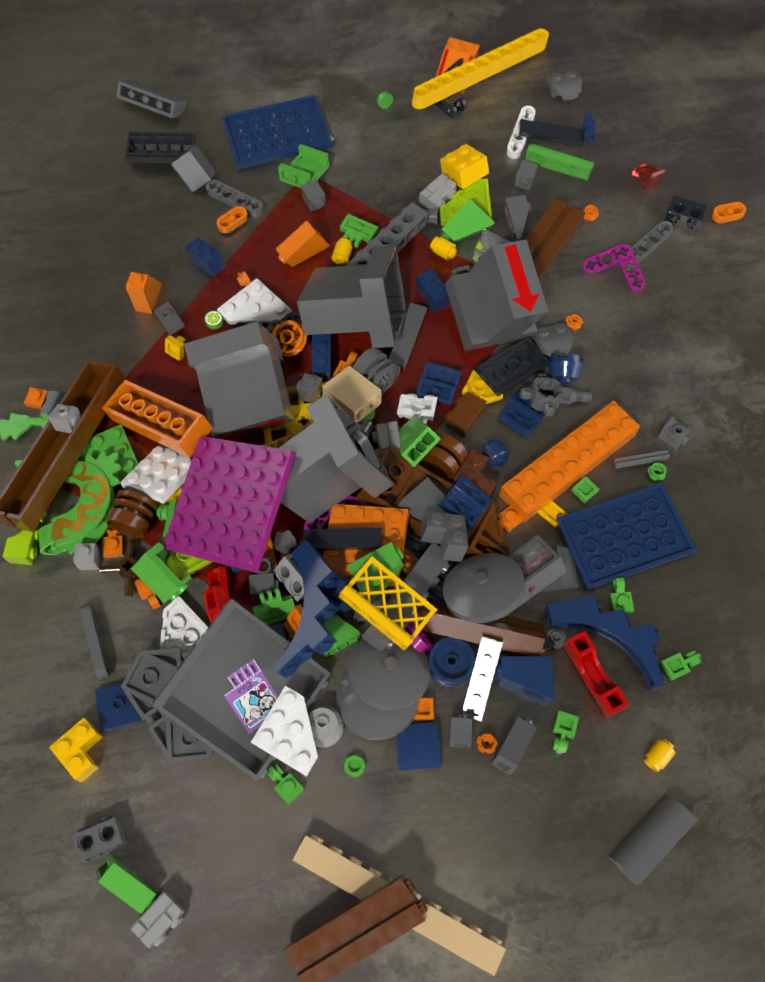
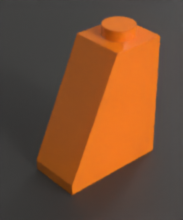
M306 221L280 244L276 250L280 254L278 258L283 264L288 263L291 267H294L328 248L330 245L321 233Z
M131 272L126 289L135 311L153 314L162 283L149 275Z

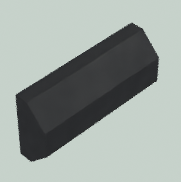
M129 132L125 160L126 162L172 163L193 144H196L195 133Z

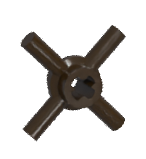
M134 539L127 540V557L123 558L119 565L99 567L100 574L119 573L125 579V598L133 597L134 579L138 578L131 570V566L138 562V559L135 558L136 540Z

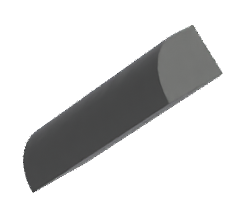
M135 80L118 81L117 98L167 117H180L187 106L188 100Z
M665 795L608 858L634 885H638L698 819L679 801Z

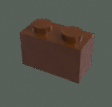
M467 391L464 397H459L455 409H451L448 412L446 427L465 438L485 411L486 402Z

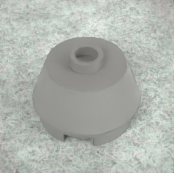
M319 705L307 712L316 747H329L340 739L344 730V722L335 708Z

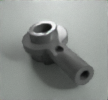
M559 629L549 630L545 637L546 640L541 655L549 649L553 650L563 647L566 642L564 632Z

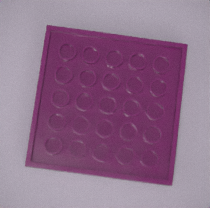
M200 436L163 543L164 549L258 573L296 453L291 450Z

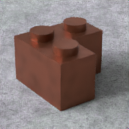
M472 449L456 474L453 485L464 475L491 498L497 482L483 475L488 466L489 458Z

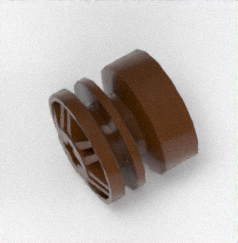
M124 489L119 490L116 496L117 499L113 503L117 508L110 509L105 523L122 534L135 538H144L149 527V523L146 520L153 518V513L157 509L156 503L137 492Z

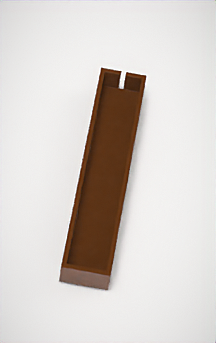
M92 360L85 362L59 403L77 407L81 418L71 433L56 431L50 420L47 421L0 494V523L2 525L13 528L17 527L29 532L35 530L106 414L102 407L122 382L126 380L117 364Z

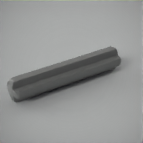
M667 449L615 457L613 464L615 468H623L663 461L669 458V453Z

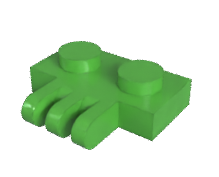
M348 214L340 225V231L345 232L343 238L349 239L352 244L354 243V247L358 248L362 241L368 243L371 239H374L378 232V226Z
M278 587L274 588L276 596H272L271 590L267 591V599H265L263 592L259 593L262 604L252 607L255 617L266 625L286 620L295 606L292 595L282 598Z

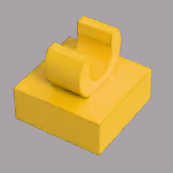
M168 336L165 339V353L180 361L184 357L185 346L183 342L186 339L181 336L177 338Z

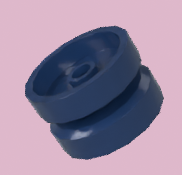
M452 637L438 641L428 657L431 670L430 676L435 683L447 688L458 687L466 682L474 669L475 663L473 650L468 643Z

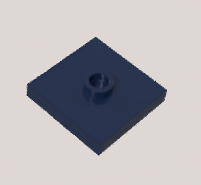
M123 683L95 690L102 732L144 722L122 689Z

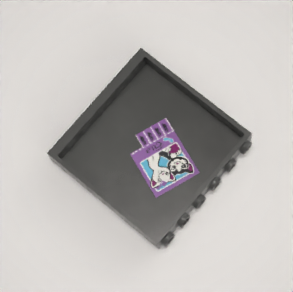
M230 599L150 705L249 777L258 781L259 778L263 779L269 770L268 765L277 758L252 744L251 741L284 687L287 686L304 696L307 709L312 707L317 701L318 697L316 695L320 689L323 690L330 681L328 678L331 673L310 658L301 664L297 671L288 678L277 674L273 669V665L285 653L290 642L234 600Z

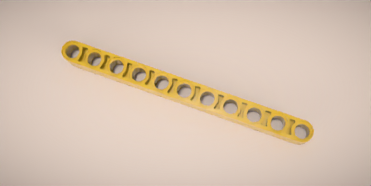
M537 29L416 86L413 91L412 106L416 109H424L544 51L549 37L548 31Z

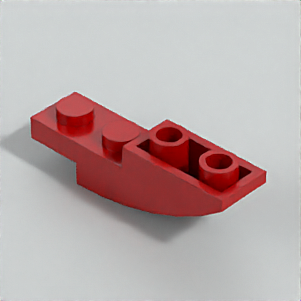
M218 567L208 572L209 589L203 591L211 623L227 601L230 600L226 567Z

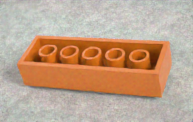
M127 380L122 382L102 407L113 421L188 458L194 454L200 436L206 437L213 429L202 414Z

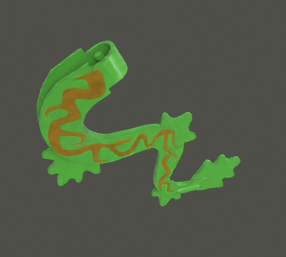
M12 413L9 420H0L1 439L6 441L12 436L14 440H17L32 426L44 428L49 420V415L43 413L41 417H30L28 415ZM102 451L97 459H94L91 454H87L84 462L76 461L63 483L78 485L81 492L80 499L70 511L52 518V523L38 530L39 546L42 554L56 555L68 551L71 555L74 553L75 544L96 543L108 528L105 520L110 509L115 508L113 504L115 500L113 486L120 483V480L114 477V474L122 468L120 464H116L119 458L117 452L107 456V453ZM22 460L15 461V465L17 466V468L19 467Z

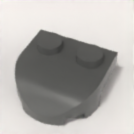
M568 71L564 74L555 73L546 77V84L551 89V97L553 98L562 96L563 100L578 98L579 93L582 94L583 80L576 71Z
M566 322L538 328V331L532 335L543 354L550 356L558 354V357L567 356L569 351L573 350V333Z

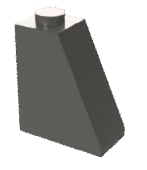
M428 477L396 506L400 509H409V515L421 521L426 511L448 513L439 506L445 495Z
M517 717L492 762V765L509 775L517 768L537 728L533 726L534 723L530 719Z

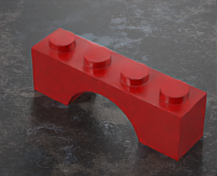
M586 631L568 639L564 644V648L606 719L628 707L630 704L619 686L615 685L603 671L597 658L596 648Z

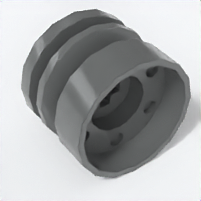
M372 347L357 359L352 368L381 389L382 395L398 378L400 367L391 359H386L387 356L378 348Z

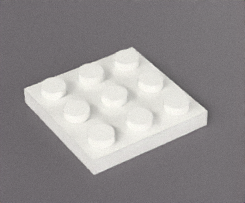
M158 445L120 483L127 490L165 503L185 482L193 456L188 458L172 449Z

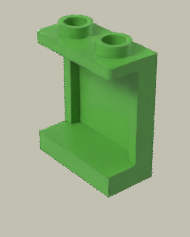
M302 144L298 146L299 155L289 165L281 163L278 166L280 181L301 188V185L318 180L329 168V159L326 152Z
M158 542L138 560L131 570L163 603H166L169 599L174 601L189 587L187 582L191 577L188 575L181 581L157 555L164 547Z

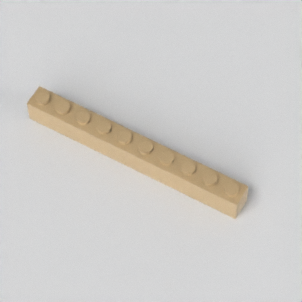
M313 834L311 838L305 835L293 858V861L359 899L365 898L393 880L390 878L387 882L380 878L382 873L370 867L369 871L362 868V862L352 856L349 860L341 856L343 851L331 845L330 849L322 845L324 840ZM414 892L417 899L419 900L421 898V895ZM429 901L428 904L425 903L428 910L426 912V921L413 928V930L495 976L506 951L501 946L503 942L490 935L489 939L480 935L482 930L472 924L466 927L460 923L462 918L449 912L448 916L440 912L442 907L432 901Z

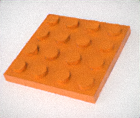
M336 504L331 509L328 529L383 528V546L391 542L395 548L399 546L403 554L410 511L409 509ZM377 549L324 550L323 557L336 573H340V577L349 581L350 578L353 579V576L347 565ZM400 570L399 573L396 575L399 579H400V572H401V570ZM392 580L387 587L395 588V582Z

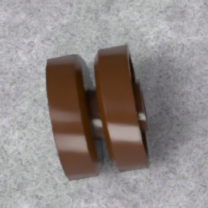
M435 432L440 440L421 459V462L434 474L445 479H452L459 471V466L463 465L467 459L468 452L454 437L443 432Z

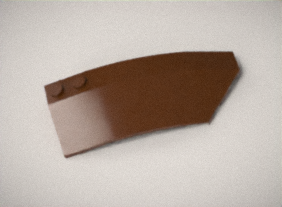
M389 445L380 460L394 485L375 498L361 487L355 498L372 507L397 508L396 506L427 477L445 496L454 485L418 464L413 467L399 451ZM494 501L489 504L470 530L466 528L468 548L464 555L465 558L485 553L501 554L507 557L510 555L509 548L505 545L503 538L504 532L501 522L496 516ZM409 515L407 530L420 537V524L422 521Z

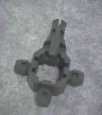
M545 373L538 374L531 388H522L520 390V397L522 399H530L531 407L537 411H544L546 416H553L560 404L569 405L570 403H575V401L590 403L592 398L591 391H576L570 386L561 387L558 380L548 378ZM547 392L550 396L544 397L541 393Z

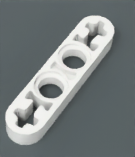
M524 106L521 109L510 138L507 156L512 159H517L521 156L527 137L521 136L522 140L515 139L518 136L520 119L534 121L536 111L531 106Z

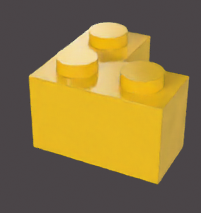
M83 718L49 748L74 780L82 783L99 768L87 754V751L103 737L90 721Z

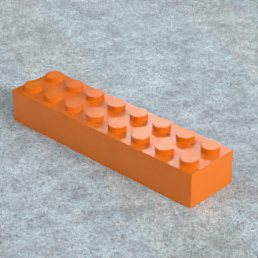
M612 401L501 486L499 496L508 506L512 505L524 518L523 522L525 523L537 514L539 510L546 507L551 501L555 500L633 439L640 426L615 401Z

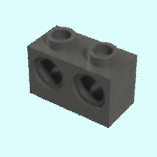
M108 816L99 820L100 824L93 827L91 825L84 826L78 829L77 834L72 835L79 862L86 863L127 845L120 819ZM113 827L114 835L111 839H107L106 831ZM91 836L93 844L87 849L85 847V840Z

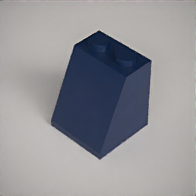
M501 656L494 673V680L498 681V687L543 707H549L555 699L552 657Z

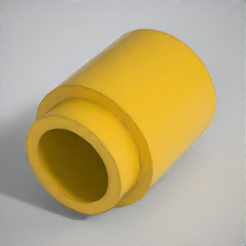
M436 236L430 245L433 252L445 260L453 259L457 253L456 245L443 237Z
M341 238L336 242L332 260L337 265H345L349 261L353 249L350 240Z
M658 739L645 755V764L655 772H659L660 769L663 770L675 755L674 746L666 739Z

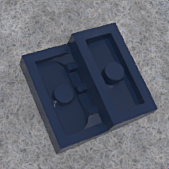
M426 362L415 395L423 398L426 395H432L437 397V402L451 405L462 371Z
M519 390L510 399L509 404L499 413L497 418L528 438L546 415L544 411H537L532 408L530 399H522Z
M462 475L439 506L449 514L465 516L466 528L470 530L493 499Z
M437 721L411 723L404 731L396 735L399 771L441 768Z

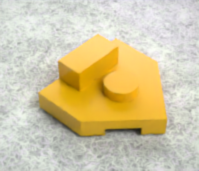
M474 370L472 371L462 391V395H465L468 391L485 401L486 404L503 399V394L497 397Z

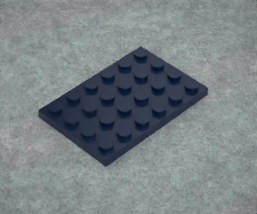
M316 95L222 116L238 170L298 156V146L300 144L317 150L333 147V142Z
M663 483L556 519L559 530L568 549H570L574 563L587 591L615 581V578H625L691 555L697 551Z

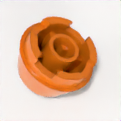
M287 320L277 324L272 331V335L279 340L281 352L284 356L296 355L306 347L307 335L304 334L302 324L295 320Z

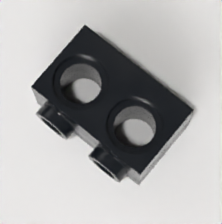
M674 196L665 221L670 222L672 225L697 232L707 205Z

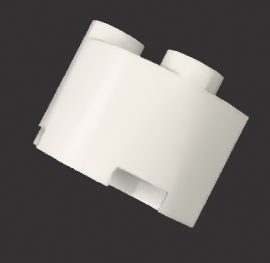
M401 394L397 415L400 418L404 416L408 419L414 416L424 424L427 423V420L433 421L437 397L426 395L424 398H418L415 394Z

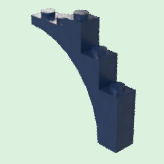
M307 540L291 553L298 564L303 579L304 605L300 624L287 650L273 665L275 672L285 678L293 675L301 664L312 657L315 651L323 655L337 642L324 623L330 620L334 613L339 610L326 592L333 588L341 578L320 552Z
M594 595L547 604L544 610L549 628L571 627L596 632L612 640L631 656L644 674L651 691L660 689L664 685V674L657 665L658 655L652 649L659 644L660 640L659 632L657 629H654L653 624L629 628L630 619L628 615H625L624 609L600 614L601 606Z

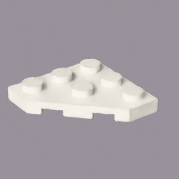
M257 278L217 309L228 324H251L258 321L262 325V323H270L276 319L284 322L291 316L292 312L284 302Z
M179 596L163 609L161 649L181 648L182 650H189V647L194 646L208 628Z
M285 686L251 743L307 777L318 755L304 696Z

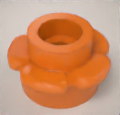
M588 205L583 209L585 220L594 221L599 216L598 208L594 205Z
M245 271L242 273L238 272L239 277H237V280L242 287L252 282Z
M578 314L568 315L565 319L572 331L578 330L581 324H583V319Z
M491 733L480 735L477 738L478 750L482 753H493L495 747H497V739Z

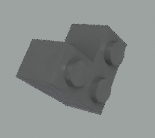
M426 511L420 524L421 541L440 544L442 560L461 562L468 548L465 516Z

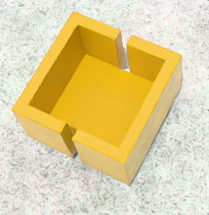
M468 144L460 146V148L440 159L442 173L456 182L457 186L462 189L489 174L487 156L478 150L476 151Z

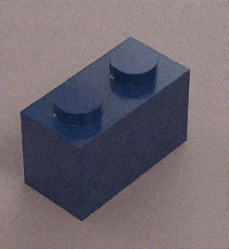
M199 237L185 247L191 262L212 277L226 267L220 251Z
M433 269L417 275L416 289L432 312L435 314L449 307L450 300L447 289Z

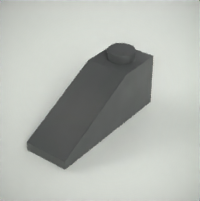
M525 195L505 198L504 212L513 242L521 241L528 213L531 211L530 202H527Z

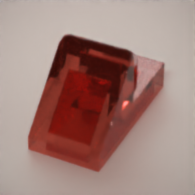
M644 164L633 168L632 172L633 176L642 179L643 190L646 191L659 185L665 174V169Z

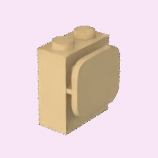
M351 366L346 367L322 386L323 396L327 394L357 423L381 403V389Z

